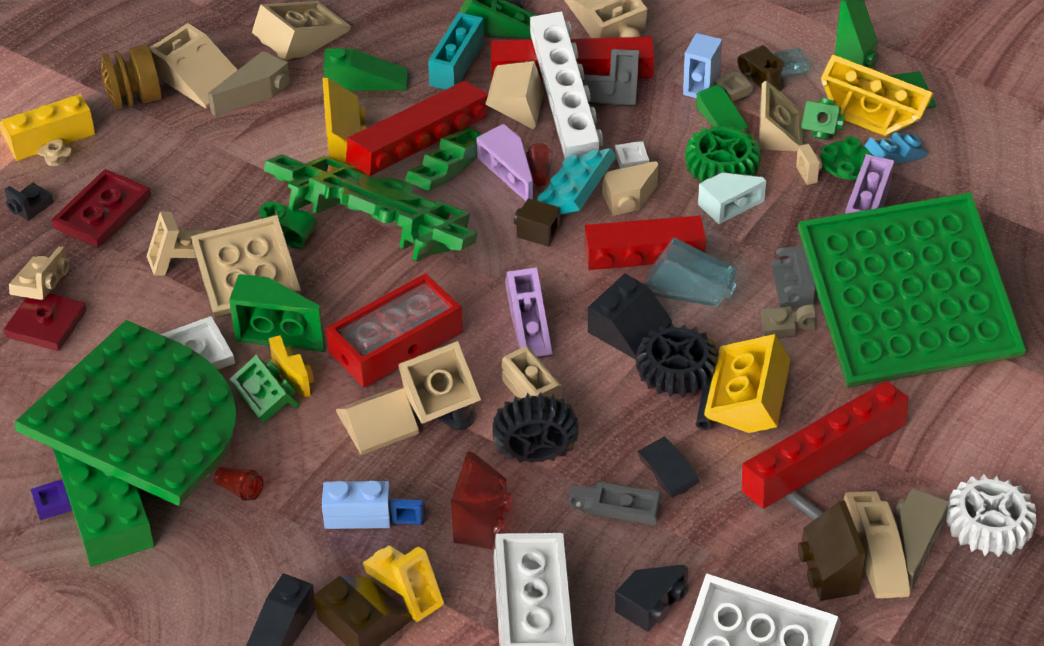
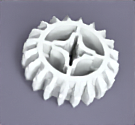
M983 474L979 481L971 476L967 483L960 482L957 490H953L949 498L946 522L947 526L951 528V536L959 537L960 546L969 544L971 552L980 549L983 551L984 556L991 551L999 557L1003 550L1011 555L1015 548L1022 549L1026 541L1030 540L1033 535V528H1035L1037 522L1035 504L1031 503L1030 494L1023 493L1022 485L1013 487L1010 479L1002 482L999 481L998 475L992 480Z

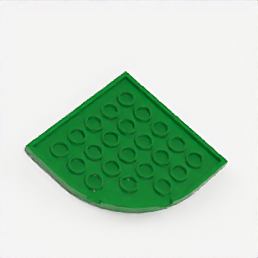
M125 320L15 420V431L180 506L224 459L232 443L236 422V409L233 394L228 383L207 359L188 346Z

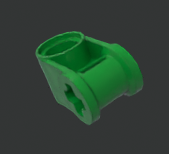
M266 202L259 209L261 219L275 215L278 216L286 244L292 248H302L317 225L315 218L310 213L303 210H289L288 206L278 202Z

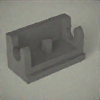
M803 244L797 247L777 249V256H789L786 260H775L771 264L779 306L800 308L805 305H812L814 302L815 283Z

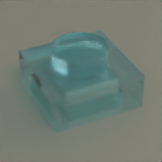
M800 48L774 53L775 56L784 62V69L781 72L783 78L809 73V63Z

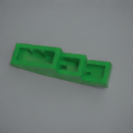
M467 128L441 138L439 149L426 153L422 165L407 171L405 181L427 191H431L446 183L478 157L477 137L483 134Z

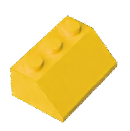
M322 78L329 157L351 165L346 162L347 137L366 129V125H360L366 124L364 107H359L357 95L330 78ZM330 166L331 172L338 169L333 166ZM357 168L355 169V171H358V172H360V173H363V172L360 171L359 169H357Z
M81 94L67 97L66 99L43 105L0 121V131L16 161L38 154L40 147L46 146L48 142L56 139L62 140L63 145L95 135L90 109Z
M776 334L720 346L719 356L717 357L718 363L714 369L715 373L713 374L704 412L706 418L747 433L777 428L791 358Z

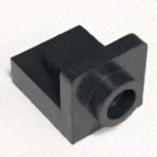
M34 182L20 192L11 186L4 189L8 209L13 214H18L27 221L54 203L52 194Z

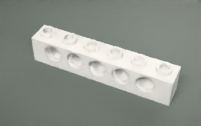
M562 11L530 17V34L564 158L566 159L574 154L577 156L587 154L594 149L599 150V146H603V137L601 130H596L594 125L597 123L594 107H589L588 104L590 102V92L588 85L583 86L582 83L584 71L582 64H577L576 62L578 50L576 43H571L570 41L572 37L570 22H565Z

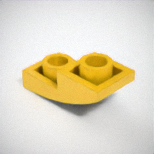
M281 335L269 338L272 361L282 372L280 376L283 379L285 378L296 389L298 394L303 397L311 396L309 383H313L314 378L310 365L304 366L300 354L293 355L290 346L284 347Z

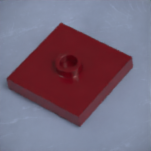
M50 293L44 300L26 297L3 329L4 335L7 338L59 351L86 312L85 302Z

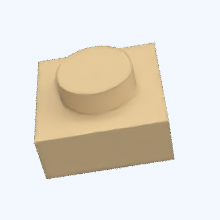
M804 144L798 146L796 168L807 185L818 182V173L822 168V163L819 155L814 153L810 145Z

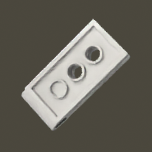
M563 533L496 534V549H494L493 558L499 646H574Z

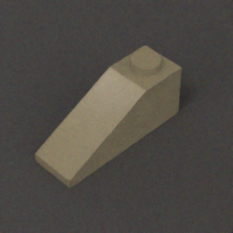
M263 50L208 93L211 114L217 116L274 97L290 84L288 63Z
M911 488L906 499L901 498L894 514L895 517L899 518L897 529L905 557L910 593L946 522L949 501Z

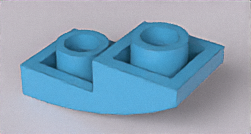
M894 132L890 139L870 137L865 144V147L873 156L894 160V164L915 161L926 157L929 153L921 145L922 140L913 133L903 134Z

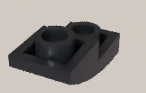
M665 436L637 451L641 462L655 474L658 484L672 498L687 492L691 487L700 483L694 470Z

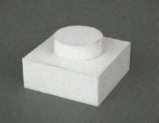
M643 141L615 145V154L620 168L649 163Z

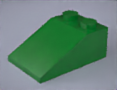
M238 274L229 299L236 342L270 346L269 338L281 335L284 347L290 346V348L325 351L320 305L269 277Z

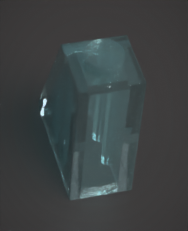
M673 237L648 271L644 284L649 286L657 297L718 307L724 298L729 299L734 293L737 285L734 282L737 269Z

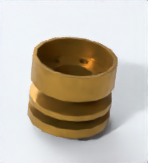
M147 44L129 48V61L125 62L119 50L115 51L116 64L113 65L108 53L101 54V76L106 94L113 103L115 110L123 108L121 96L125 97L128 107H132L134 103L133 93L137 92L143 104L161 100L158 76Z

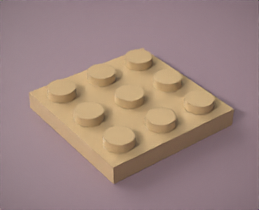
M277 215L191 236L214 318L231 314L229 299L238 274L269 277L301 295V289Z

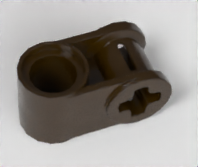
M760 45L738 56L737 63L741 73L759 86L761 90L762 83L766 80L778 91L783 89L784 81L781 78V72L784 69V62L770 52L766 46Z

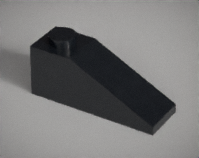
M283 573L267 596L246 646H292L316 610L313 584Z

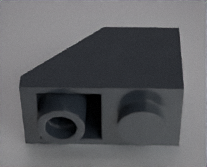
M675 565L635 570L615 592V612L649 632L656 623L664 621L676 600L681 601L689 590V583H687L688 567Z

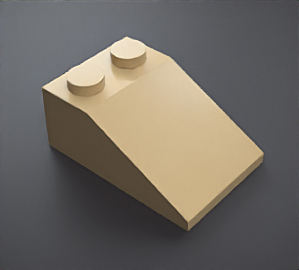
M319 1L260 5L252 33L260 39L262 44L276 51L280 58L292 60V58L305 57L349 32L351 26Z

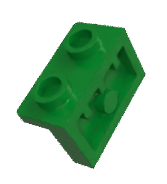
M255 355L229 381L256 416L265 423L287 402L295 409L300 403L293 396L297 393L296 389L285 378L281 381L278 377L282 373L280 369L270 359L265 363L260 357Z

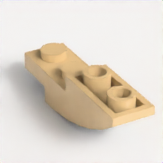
M877 491L845 492L844 501L847 504L865 551L863 567L875 597H909L910 587L905 557L888 501H881Z

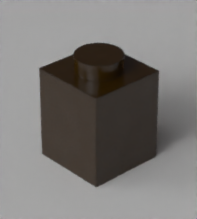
M528 198L523 207L517 209L514 216V224L517 225V238L549 247L560 229V207Z

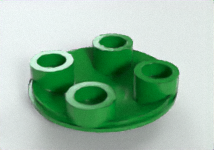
M849 136L844 141L824 145L821 149L820 159L822 166L832 175L843 179L857 180L866 154L872 156L873 154L865 146L861 145V141L858 138Z

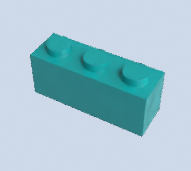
M458 12L428 60L430 86L446 90L462 81L484 44V21L482 17Z

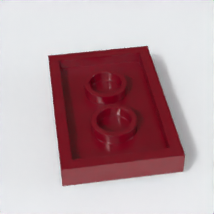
M104 169L51 219L52 226L56 230L99 248L151 197L150 188Z

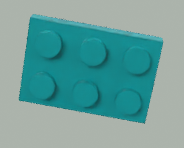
M611 148L603 150L594 149L587 154L578 156L574 154L567 157L563 161V166L559 172L551 178V183L547 189L539 195L538 201L560 207V214L579 211L616 158V155Z

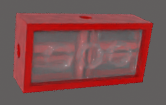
M424 273L326 327L328 350L337 362L365 388L397 370L400 363L421 356L462 333V307L427 273Z

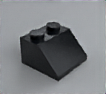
M626 273L588 306V333L635 360L636 351L643 337H647L650 331L657 332L660 326L668 329L672 324L671 318L650 287Z

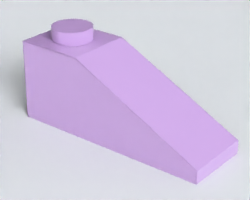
M502 124L477 137L478 159L525 201L528 198L533 199V180L520 136L510 130L505 124Z
M537 267L508 271L505 286L519 349L528 346L538 358L552 356Z

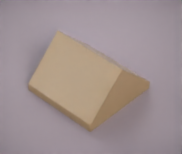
M535 62L497 65L486 105L533 130L537 124L544 95V88Z
M766 80L762 83L760 150L798 151V146L803 145V129H801L803 111Z
M458 341L399 364L407 398L421 423L481 400Z
M391 388L336 409L340 420L361 455L419 434V429L404 388Z

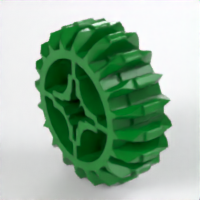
M723 124L721 127L711 125L709 130L701 128L700 133H693V137L688 139L684 159L686 160L687 172L692 174V179H699L700 183L720 173L754 176L760 167L761 153L758 141L754 140L753 134H746L745 129L736 130L735 125L728 128Z

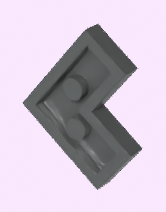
M612 49L610 76L584 75V80H582L583 86L588 85L590 92V102L588 104L636 107L639 65L638 50Z

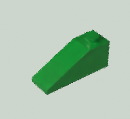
M465 0L460 7V13L482 17L484 21V35L531 38L530 17L537 16L505 0Z
M841 0L835 55L864 67L872 68L879 57L877 53L878 39L865 1Z
M352 48L325 49L324 78H330L349 91L407 90V68Z

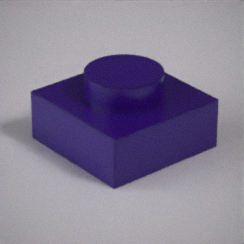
M62 479L30 489L40 520L72 511Z

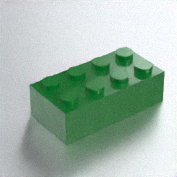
M53 448L59 473L90 567L154 547L150 525L136 486Z

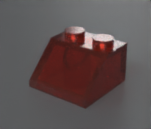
M467 451L451 499L453 541L458 544L492 550L496 534H502L504 518H502L503 512H509L512 493L507 492V479L474 452Z

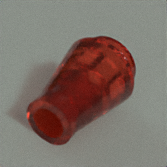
M545 143L532 144L526 152L533 184L536 186H544L549 182V173L554 154L549 145Z
M219 467L214 475L216 485L222 486L243 501L255 500L262 493L264 480L255 470Z

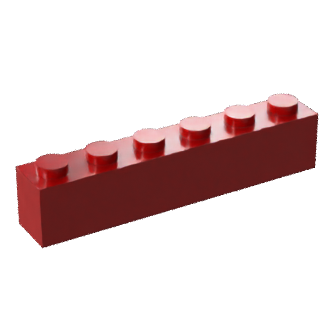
M652 37L570 39L571 43H576L578 50L576 62L577 64H582L584 75L610 76L612 49L638 50V79L653 78L654 52ZM532 40L491 41L492 78L497 65L534 61L540 79L543 81Z
M464 80L347 137L346 162L368 176H372L441 141V138L459 132L486 118L488 94Z
M887 380L742 463V492L762 509H765L905 426L909 397Z

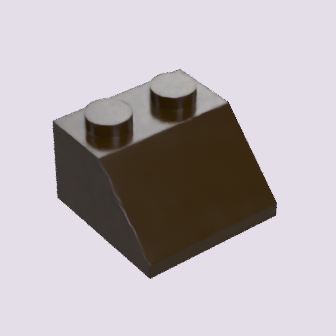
M839 501L803 528L802 542L798 543L801 562H806L808 566L807 577L811 589L816 588L820 601L857 595L860 592L865 551L846 502Z
M340 575L314 594L317 619L346 646H379L413 620L410 613L369 577Z

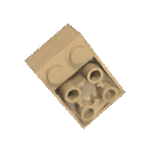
M188 23L149 48L158 78L204 108L210 106L208 93L237 71L236 67L205 33Z

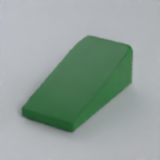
M719 84L701 90L696 94V109L711 125L721 127L724 124L728 128L735 125L736 130L745 129V132L748 131L749 127Z

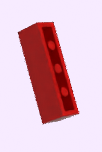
M701 215L586 224L584 246L588 270L705 261L706 236Z

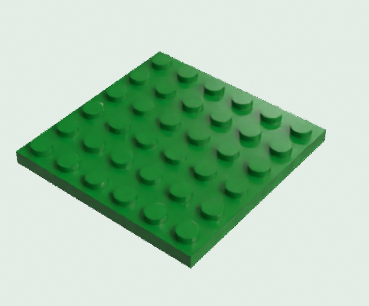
M971 192L799 222L797 228L846 388L1021 357L1026 352Z

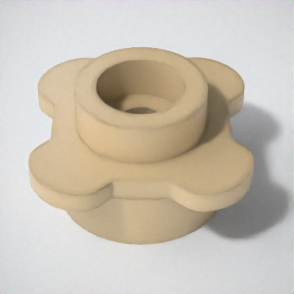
M60 139L48 142L46 146L38 149V154L44 156L46 163L50 166L64 164L72 153L71 148L65 147Z

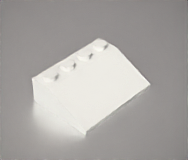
M706 574L682 646H834L841 621L836 615Z

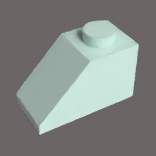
M720 173L699 184L698 205L718 224H721L764 202L766 180L763 177Z

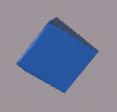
M389 499L391 523L423 525L426 508L422 500Z

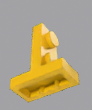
M389 545L378 550L372 557L363 562L367 574L403 596L408 612L415 621L419 622L444 605L427 553L419 546L404 555Z

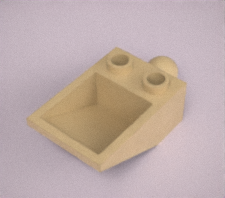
M564 0L591 38L641 37L639 32L645 30L648 9L641 0Z

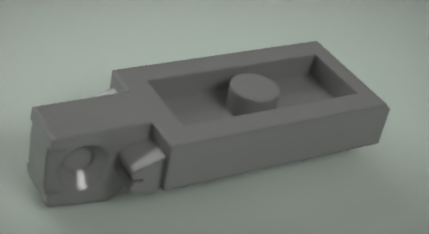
M597 482V485L589 486L588 488L571 485L568 507L591 515L656 526L661 493Z

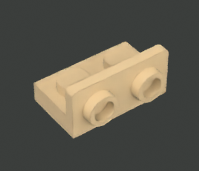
M59 246L49 258L46 256H33L9 283L10 295L44 300L49 292L56 287L60 279L68 272L69 260L66 258L65 247Z

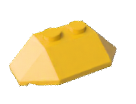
M833 54L821 77L828 99L836 101V106L841 107V114H845V122L883 137H888L894 132L921 120L933 96V92Z

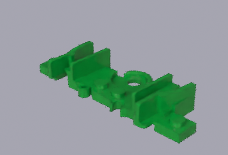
M281 154L265 162V172L275 175L277 180L289 181L287 186L291 189L289 210L295 211L313 202L312 212L318 214L341 204L347 205L352 210H361L369 213L372 218L383 223L395 221L397 225L403 227L399 248L406 249L414 245L412 260L416 262L433 254L450 250L461 251L476 243L478 232L468 228L469 212L439 200L433 202L412 192L413 187L403 180L389 177L375 179L355 171L356 167L328 156H322L308 163H303ZM328 165L338 168L332 172H327ZM450 213L456 215L455 217L449 219Z

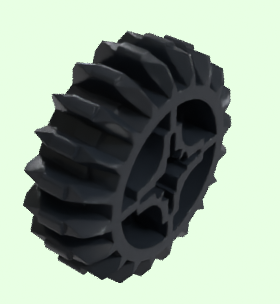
M673 324L668 329L660 326L657 332L650 331L647 337L642 338L640 346H638L636 351L637 372L641 381L646 382L648 389L656 388L658 395L668 392L670 398L673 394H680L683 398L689 392L695 396L698 389L702 390L708 384L707 376L713 377L715 373L714 369L718 363L717 357L719 356L718 349L715 348L714 340L708 339L707 332L699 333L697 327L690 330L686 328L685 324L681 328H676Z
M527 392L524 398L515 396L513 402L505 401L504 407L497 409V414L493 417L494 422L492 423L493 440L499 448V453L506 454L507 459L517 458L520 463L523 461H530V463L544 462L548 459L554 461L557 455L566 456L567 450L574 448V443L577 441L579 434L578 418L572 409V405L566 404L564 398L555 399L553 394L545 397L541 392L537 396H530Z

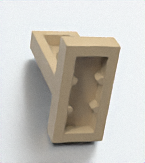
M160 212L147 253V259L154 276L166 275L171 258H196L191 236L214 230H179L171 212Z

